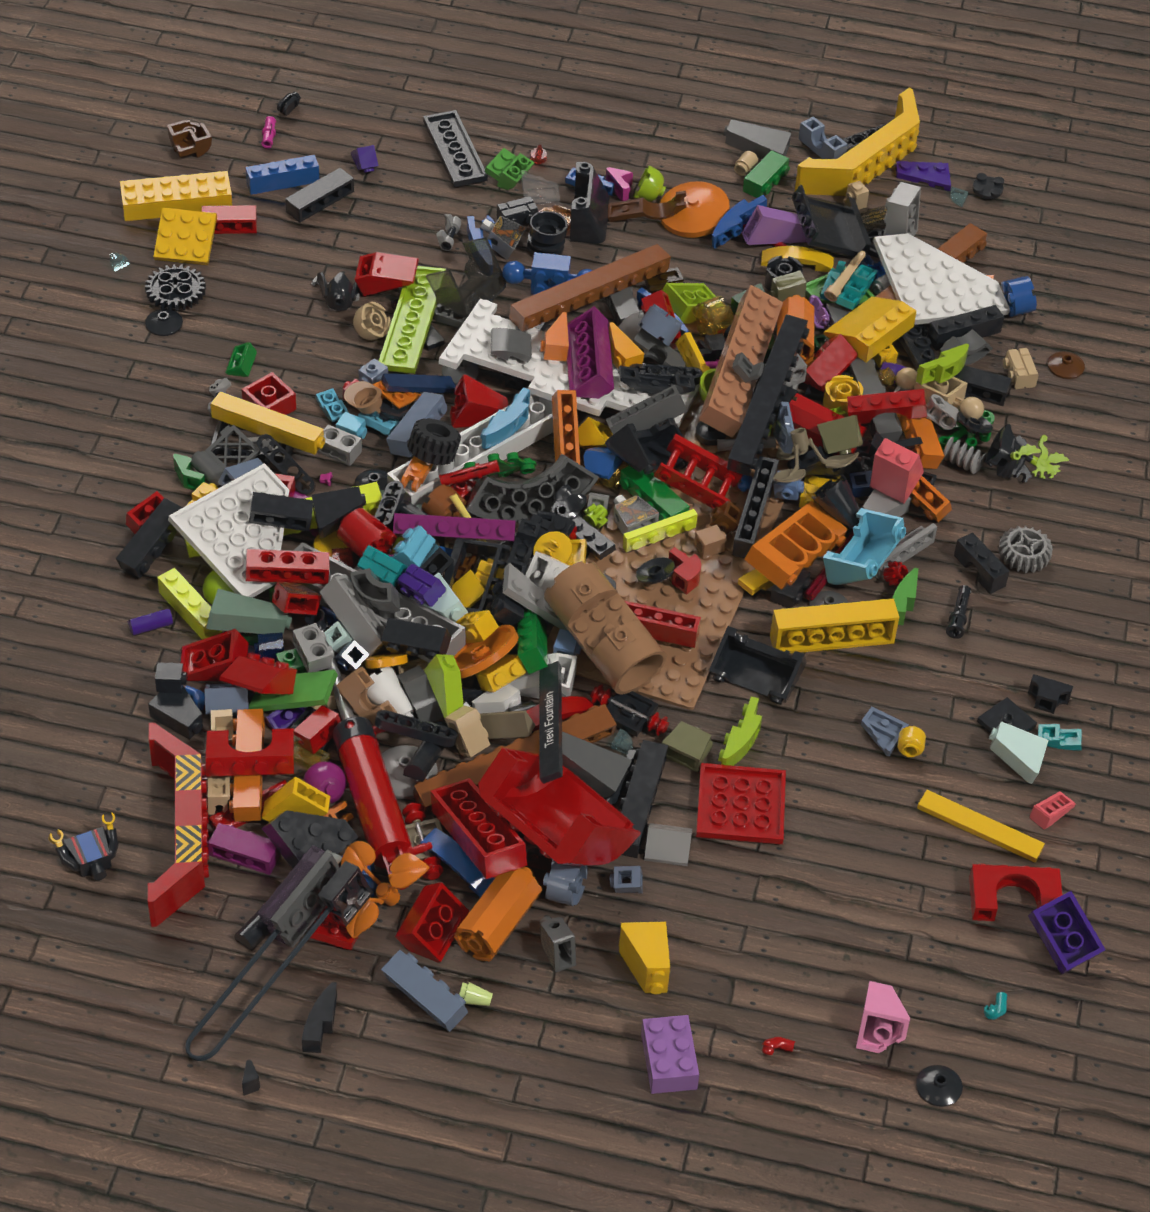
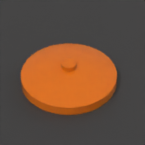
M699 181L683 183L670 189L662 197L660 203L672 200L676 192L686 191L687 196L684 197V202H686L687 207L674 216L660 219V221L669 232L677 236L687 238L706 236L714 232L718 222L730 210L729 199L721 188L711 183Z
M501 625L486 640L466 643L454 656L461 672V679L477 674L502 659L518 641L519 636L515 628L511 625Z

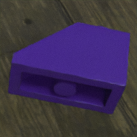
M374 145L356 148L351 151V156L358 171L363 170L364 173L374 171V168L379 166Z

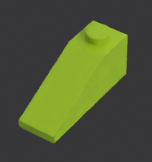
M436 654L424 671L445 718L464 706L461 672L453 655Z

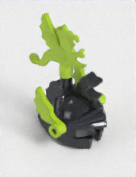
M1006 424L996 434L984 462L990 467L992 465L997 466V476H1002V478H1011V475L1014 478H1018L1022 474L1023 479L1021 482L1025 483L1032 477L1031 474H1034V477H1036L1038 471L1040 472L1039 478L1045 479L1043 474L1047 472V474L1050 473L1051 476L1049 478L1052 479L1061 470L1058 469L1060 468L1059 465H1051L1050 463L1056 464L1069 461V459L1064 457V454L1057 452L1048 456L1049 452L1043 442L1047 441L1048 437L1046 435L1040 437L1038 442L1040 449H1038L1035 445L1027 444L1026 440L1021 436H1014L1011 425ZM1033 453H1041L1039 458L1031 455ZM1025 461L1036 466V470L1031 471V474L1028 470L1029 468L1025 465Z

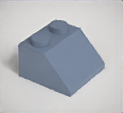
M230 683L206 684V714L211 715V710L232 709L233 716H237V710L249 709L248 689Z

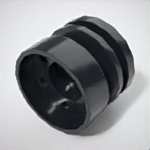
M541 211L532 215L527 240L529 252L533 255L534 252L561 255L564 251L567 233V221L565 218L552 211Z

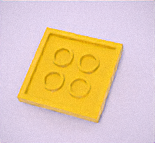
M162 208L153 255L154 260L208 266L217 214Z

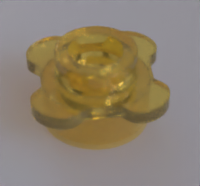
M889 367L879 370L881 374L879 377L882 382L889 386L893 385L897 379L894 372Z

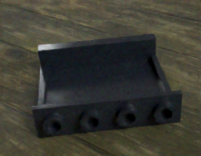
M799 185L792 195V201L808 245L854 257L860 251H865L866 256L872 244L855 198L848 197L844 205L806 196L803 186Z

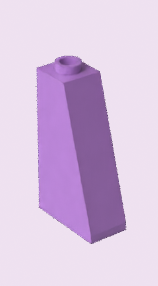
M757 205L742 231V235L748 245L807 242L797 214Z

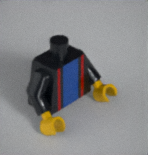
M112 812L113 820L111 822H106L104 814L102 815V822L106 825V830L103 826L63 840L64 844L61 841L63 839V832L57 829L59 840H55L52 834H49L48 839L52 844H56L55 850L64 866L74 872L78 871L82 877L93 875L96 881H100L107 876L105 870L112 866L111 860L115 858L119 846L116 828H113L115 815Z

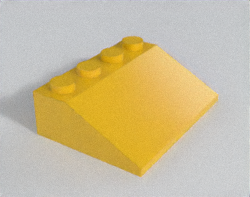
M871 296L825 330L824 335L832 338L841 334L858 353V358L868 362L914 327L917 310L903 301Z

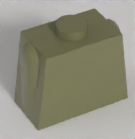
M801 271L772 278L769 295L782 302L793 295L805 297L807 282Z
M857 415L817 424L826 454L838 452L840 455L849 454L851 449L861 447L863 444Z
M683 721L662 742V744L668 745V759L695 772H699L701 763H703L713 746L711 734Z

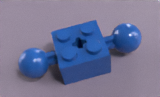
M534 252L532 269H525L524 265L518 261H510L504 266L502 273L504 279L510 284H518L524 279H531V294L535 295L593 270L583 269L578 274H570L571 256Z

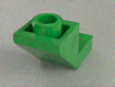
M174 453V469L184 488L195 491L205 482L204 474L194 471L190 457Z

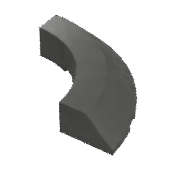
M561 454L557 461L546 471L527 480L509 482L497 480L486 475L483 476V478L478 479L471 490L466 510L483 519L516 520L520 524L522 518L530 519L533 514H537V511L551 512V507L556 502L555 495L564 485L570 486L572 494L585 495L599 477ZM563 507L559 508V512L564 510Z

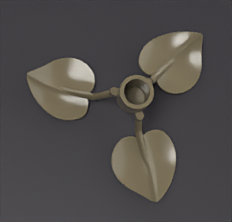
M795 429L791 431L794 445L792 453H784L779 446L776 454L778 460H789L795 457L794 469L777 472L774 475L773 481L795 482L805 476L806 470L799 469V455L805 454L808 451V445L812 447L821 462L826 464V468L845 467L857 458L859 452L835 455L824 459L813 444L812 438L808 439L806 429Z

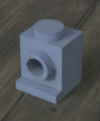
M641 866L614 867V874H610V886L614 887L616 893H643V872ZM625 879L631 880L630 883H623Z

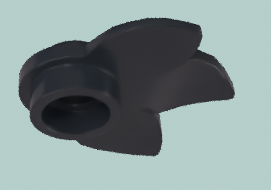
M564 485L555 495L556 502L552 505L551 512L571 520L577 516L584 519L580 510L586 505L587 497L583 494H572L570 486ZM560 507H563L564 509L563 514L559 513Z

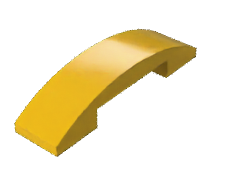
M801 246L769 248L762 251L761 266H767L769 260L776 256H782V258L787 259L790 256L799 260L801 264L815 265V271L830 272L834 264L832 256L816 249Z

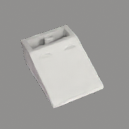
M536 551L525 576L545 592L547 588H552L556 583L554 578L570 567V565Z
M561 653L547 654L548 664L559 661L561 665L562 693L566 697L571 696L576 675L577 656ZM539 670L531 674L526 672V674L509 683L520 691V696L539 699Z

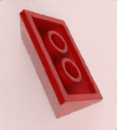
M841 334L828 339L814 354L813 361L807 365L805 382L803 383L811 385V387L824 393L826 383L830 382L833 377L841 375L858 357V353Z

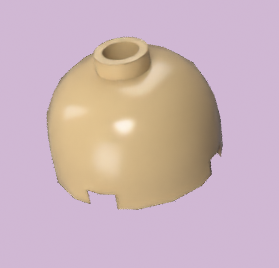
M369 302L362 305L355 312L353 325L355 331L363 339L372 341L388 334L391 320L389 316L386 317L384 313L386 310L383 306L376 302Z

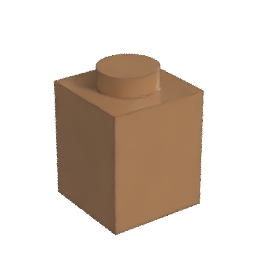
M717 525L695 532L694 546L703 559L725 551L727 537Z

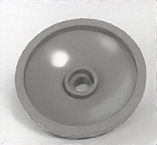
M409 745L396 746L382 753L397 799L415 798L413 790L418 780L404 776L403 772L418 747ZM436 763L427 775V780L435 777L437 774Z

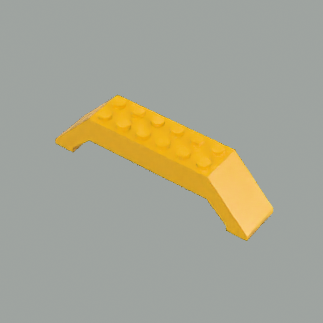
M909 87L899 94L895 119L838 159H812L809 157L801 162L797 168L795 191L799 185H802L806 195L846 196L848 184L861 181L864 185L868 184L872 179L880 176L886 169L891 168L896 161L902 160L907 154L913 152L917 147L916 142L920 124L913 89Z

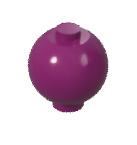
M318 762L312 765L304 775V782L330 796L329 804L338 801L345 792V774L339 766L332 762Z

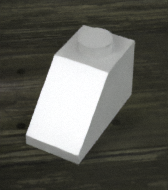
M510 684L494 693L486 691L472 701L473 708L478 710L480 714L508 712L509 708L522 704L520 691Z

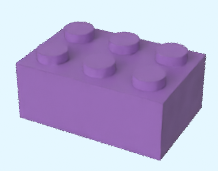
M689 1016L643 1019L641 1037L651 1094L697 1090L699 1070Z

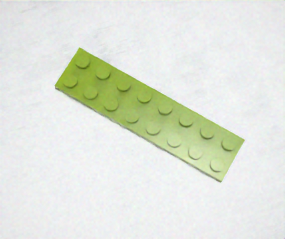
M417 266L414 284L403 286L379 358V362L387 366L388 371L415 374L445 280L446 269Z

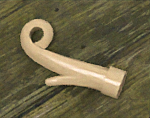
M860 251L834 283L826 289L824 295L828 300L832 302L837 301L842 289L864 259L865 251Z

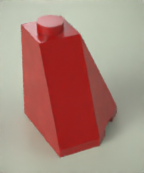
M463 374L454 391V395L457 396L454 406H451L450 410L451 424L454 428L471 427L497 413L499 409L502 410L509 406L508 400L505 396Z

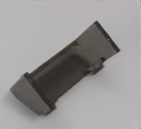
M487 237L462 243L470 260L465 264L464 268L468 280L459 288L451 270L426 275L439 304L465 318L469 316L480 299L492 302L506 288V280L503 277L502 270Z

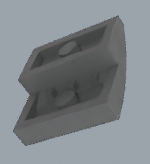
M492 328L491 354L508 361L510 356H513L528 363L532 358L531 334L509 328Z

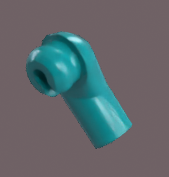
M998 992L996 994V1004H990V1007L988 1005L985 1006L984 1013L986 1018L995 1020L1006 1013L1007 994Z

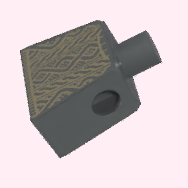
M546 916L540 920L541 944L555 973L576 966L575 936L562 917L552 919V917Z

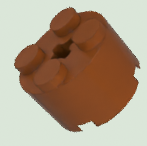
M443 484L429 494L430 500L427 504L423 503L421 510L432 516L461 517L449 497L456 493L464 506L466 505V500L449 485Z

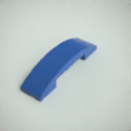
M435 827L420 844L431 842L433 848L428 851L434 857H439L481 898L495 878L486 879L459 844Z

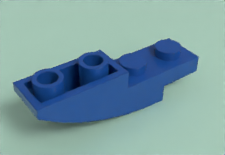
M762 195L750 203L743 199L733 206L715 227L712 234V247L715 249L720 245H724L730 239L739 236L743 231V225L748 223L757 205L767 207V198Z

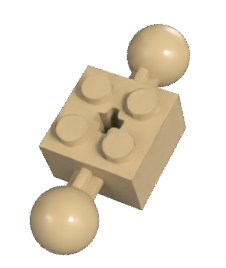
M903 368L896 375L895 382L897 386L912 390L924 389L926 405L930 401V397L936 394L952 406L960 409L967 419L968 417L979 419L984 413V405L980 399L976 397L964 399L968 383L953 377L940 384L934 380L920 385L916 382L917 371L912 368Z

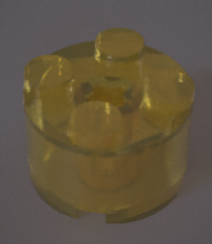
M713 297L698 303L692 308L700 335L722 334L732 324L734 319L733 312L729 305L724 304L723 301L725 299L723 297Z

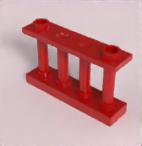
M675 434L666 449L672 454L666 465L661 462L654 477L714 510L715 507H720L729 500L725 498V495L730 485L735 487L743 474L727 470V461ZM679 457L689 462L684 474L673 469ZM696 466L706 471L701 484L691 479ZM713 476L723 481L718 493L708 488Z

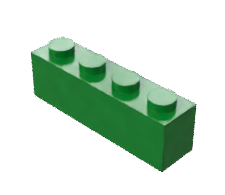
M631 466L621 470L620 485L622 488L632 494L633 497L639 496L659 512V521L689 511L690 506L664 482L654 477L653 472L648 475L640 474Z
M524 608V618L518 622V656L528 674L548 667L547 624L542 617L528 608Z

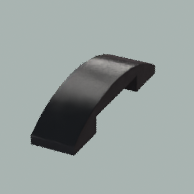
M619 366L620 380L629 387L641 392L655 395L673 385L676 386L679 394L695 390L693 376L675 374L673 379L639 375L638 368Z
M522 518L506 566L511 563L525 575L541 524Z

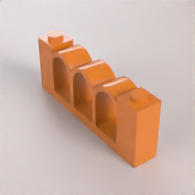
M810 501L752 545L744 560L782 590L787 585L791 586L798 578L802 569L812 566L817 557L824 556L828 549L831 551L836 546L840 547L846 540L845 534L848 529L815 502Z

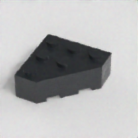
M288 810L276 816L262 828L294 872L303 879L314 866L308 862L314 853L320 854L328 849L332 853L339 854L358 838L357 834L344 819Z

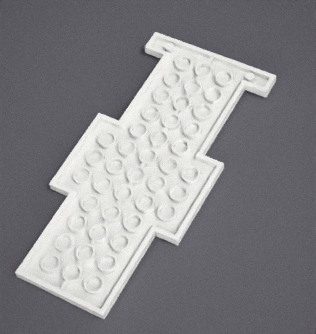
M480 299L439 357V364L453 369H457L462 360H466L531 381L528 387L530 394L552 401V396L557 390H569L567 360H544L543 352H540L541 340L545 339V331L535 327L523 331L531 334L532 358L528 363L513 356H510L508 361L491 354L492 328L521 330L511 320L494 315L498 304L488 300ZM612 363L614 389L599 399L576 397L577 409L600 416L605 406L623 411L654 394L641 392L624 384L620 380L619 369ZM699 384L695 385L694 391L680 394L687 410H689L699 392ZM687 412L674 418L678 427L681 425Z

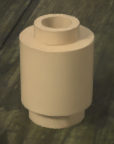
M745 151L735 162V172L740 176L747 175L758 164L757 155L754 152Z

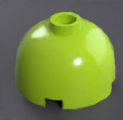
M648 165V169H645L638 183L639 191L635 190L634 198H644L652 202L658 196L662 197L666 189L663 186L664 177L662 173Z

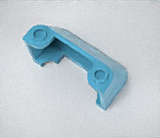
M860 508L856 514L860 518L859 524L853 527L854 536L840 554L827 551L823 557L828 583L841 585L871 579L875 576L899 541L905 537L906 527H904L903 518Z

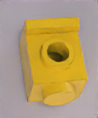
M890 344L874 356L873 359L879 368L883 362L896 364L898 352Z

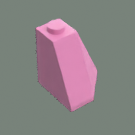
M869 981L856 1045L857 1049L880 1053L886 1050L887 1046L906 1039L910 1017L892 986Z

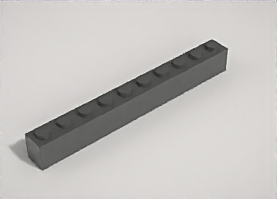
M836 302L827 303L826 311L831 317L828 326L831 327L852 310L836 304ZM857 357L845 369L846 373L851 374L855 382L858 383L859 381L862 384L863 395L886 393L885 386L880 382V374L876 372L874 359L864 362ZM896 413L877 415L870 423H867L872 438H874L876 431L883 439L886 438L892 442L899 441L900 436H902V428L897 423Z

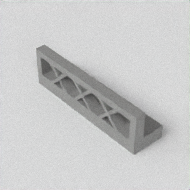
M934 523L926 528L920 526L902 538L879 568L875 577L879 579L883 576L884 569L889 567L888 562L896 561L903 563L934 543L937 526Z

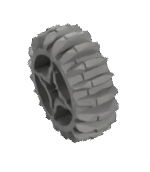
M1017 525L1015 529L1010 528L1008 532L1005 531L1000 539L998 550L1000 559L1004 560V565L1010 564V569L1016 568L1017 572L1024 570L1026 574L1029 570L1034 573L1036 570L1041 571L1043 567H1046L1051 560L1053 548L1051 540L1047 539V534H1041V530L1036 531L1034 527L1029 529L1026 525L1020 528Z

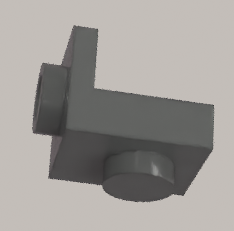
M741 352L736 355L732 368L747 383L761 377L764 364L760 362L753 365Z

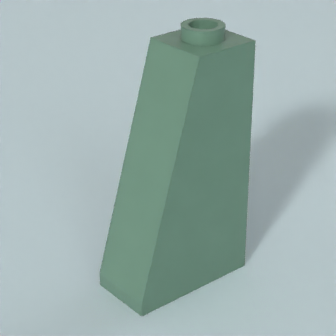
M218 589L210 610L206 629L221 631L236 629L238 632L283 636L285 628L289 629L292 617L289 616V613L282 612L274 603Z

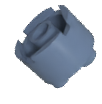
M654 304L650 306L638 325L669 346L682 328L681 325L683 323L670 314L666 316L668 312Z
M552 860L551 871L545 874L543 885L547 886L545 899L569 906L577 905L584 892L585 886H582L583 878L587 879V866L558 864Z

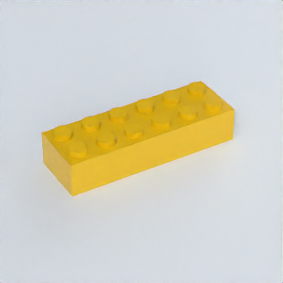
M228 171L120 181L125 221L161 218L162 208L202 212V206H232Z
M894 599L783 608L773 611L770 639L772 647L784 652L788 650L790 653L795 651L801 653L894 644L899 614Z

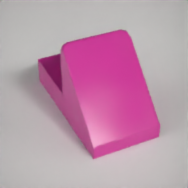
M611 167L606 168L605 180L615 183L614 193L621 201L629 200L633 173Z

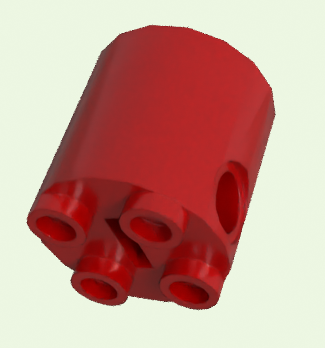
M364 508L355 509L342 519L337 532L338 539L360 558L363 556L368 545L389 555L388 551L397 540V536Z

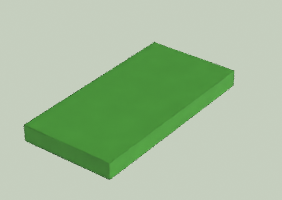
M336 670L296 674L293 694H261L255 692L249 709L271 711L327 705L338 674Z

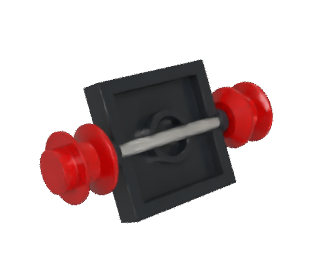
M602 684L594 687L591 692L592 703L595 704L598 701L600 706L603 704L607 705L606 707L617 724L616 727L636 737L646 724L649 732L653 729L656 730L657 736L661 733L664 734L668 729L669 722H667V716L661 719L659 718V713L656 712L658 703L631 691L626 694L616 693L612 697L611 689L609 688L604 691Z

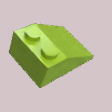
M666 283L662 290L668 294L673 312L684 324H690L725 307L704 283Z

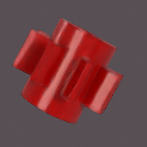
M888 562L889 567L884 569L883 577L886 582H889L890 586H898L908 574V569L905 565H902V562Z

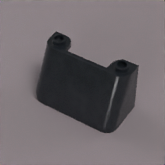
M576 162L575 194L571 207L570 242L598 244L606 239L610 196L594 167L588 162Z
M667 418L666 422L660 427L658 424H655L646 430L636 431L637 429L633 423L626 424L607 439L605 444L609 451L638 473L648 475L656 472L661 462L665 465L667 464L672 454L666 450L675 434L681 437L683 435L674 418ZM679 457L674 468L683 469L688 466L689 462Z
M727 626L709 669L710 674L713 675L712 679L720 683L726 681L769 697L771 702L781 705L782 702L786 703L807 663L805 654L795 651L791 655L788 650L784 652L749 639L748 635L744 634L742 636L737 633V629Z

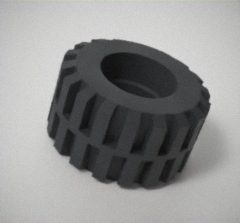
M423 418L414 423L407 447L412 455L426 463L434 465L451 464L455 459L461 435L458 430L446 422Z

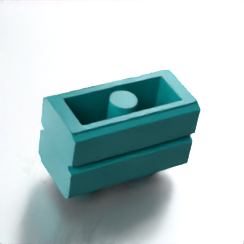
M370 545L367 546L357 564V567L362 570L370 568L379 578L380 582L391 583L394 587L398 586L397 579L407 569V565Z

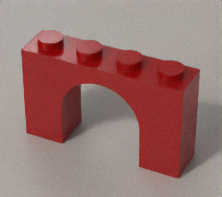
M294 728L272 729L271 744L267 748L255 752H242L233 749L229 745V730L207 731L206 776L294 774Z
M972 864L969 875L972 920L995 921L998 910L996 892L1007 886H1017L1031 893L1036 901L1037 909L1063 895L1059 868Z

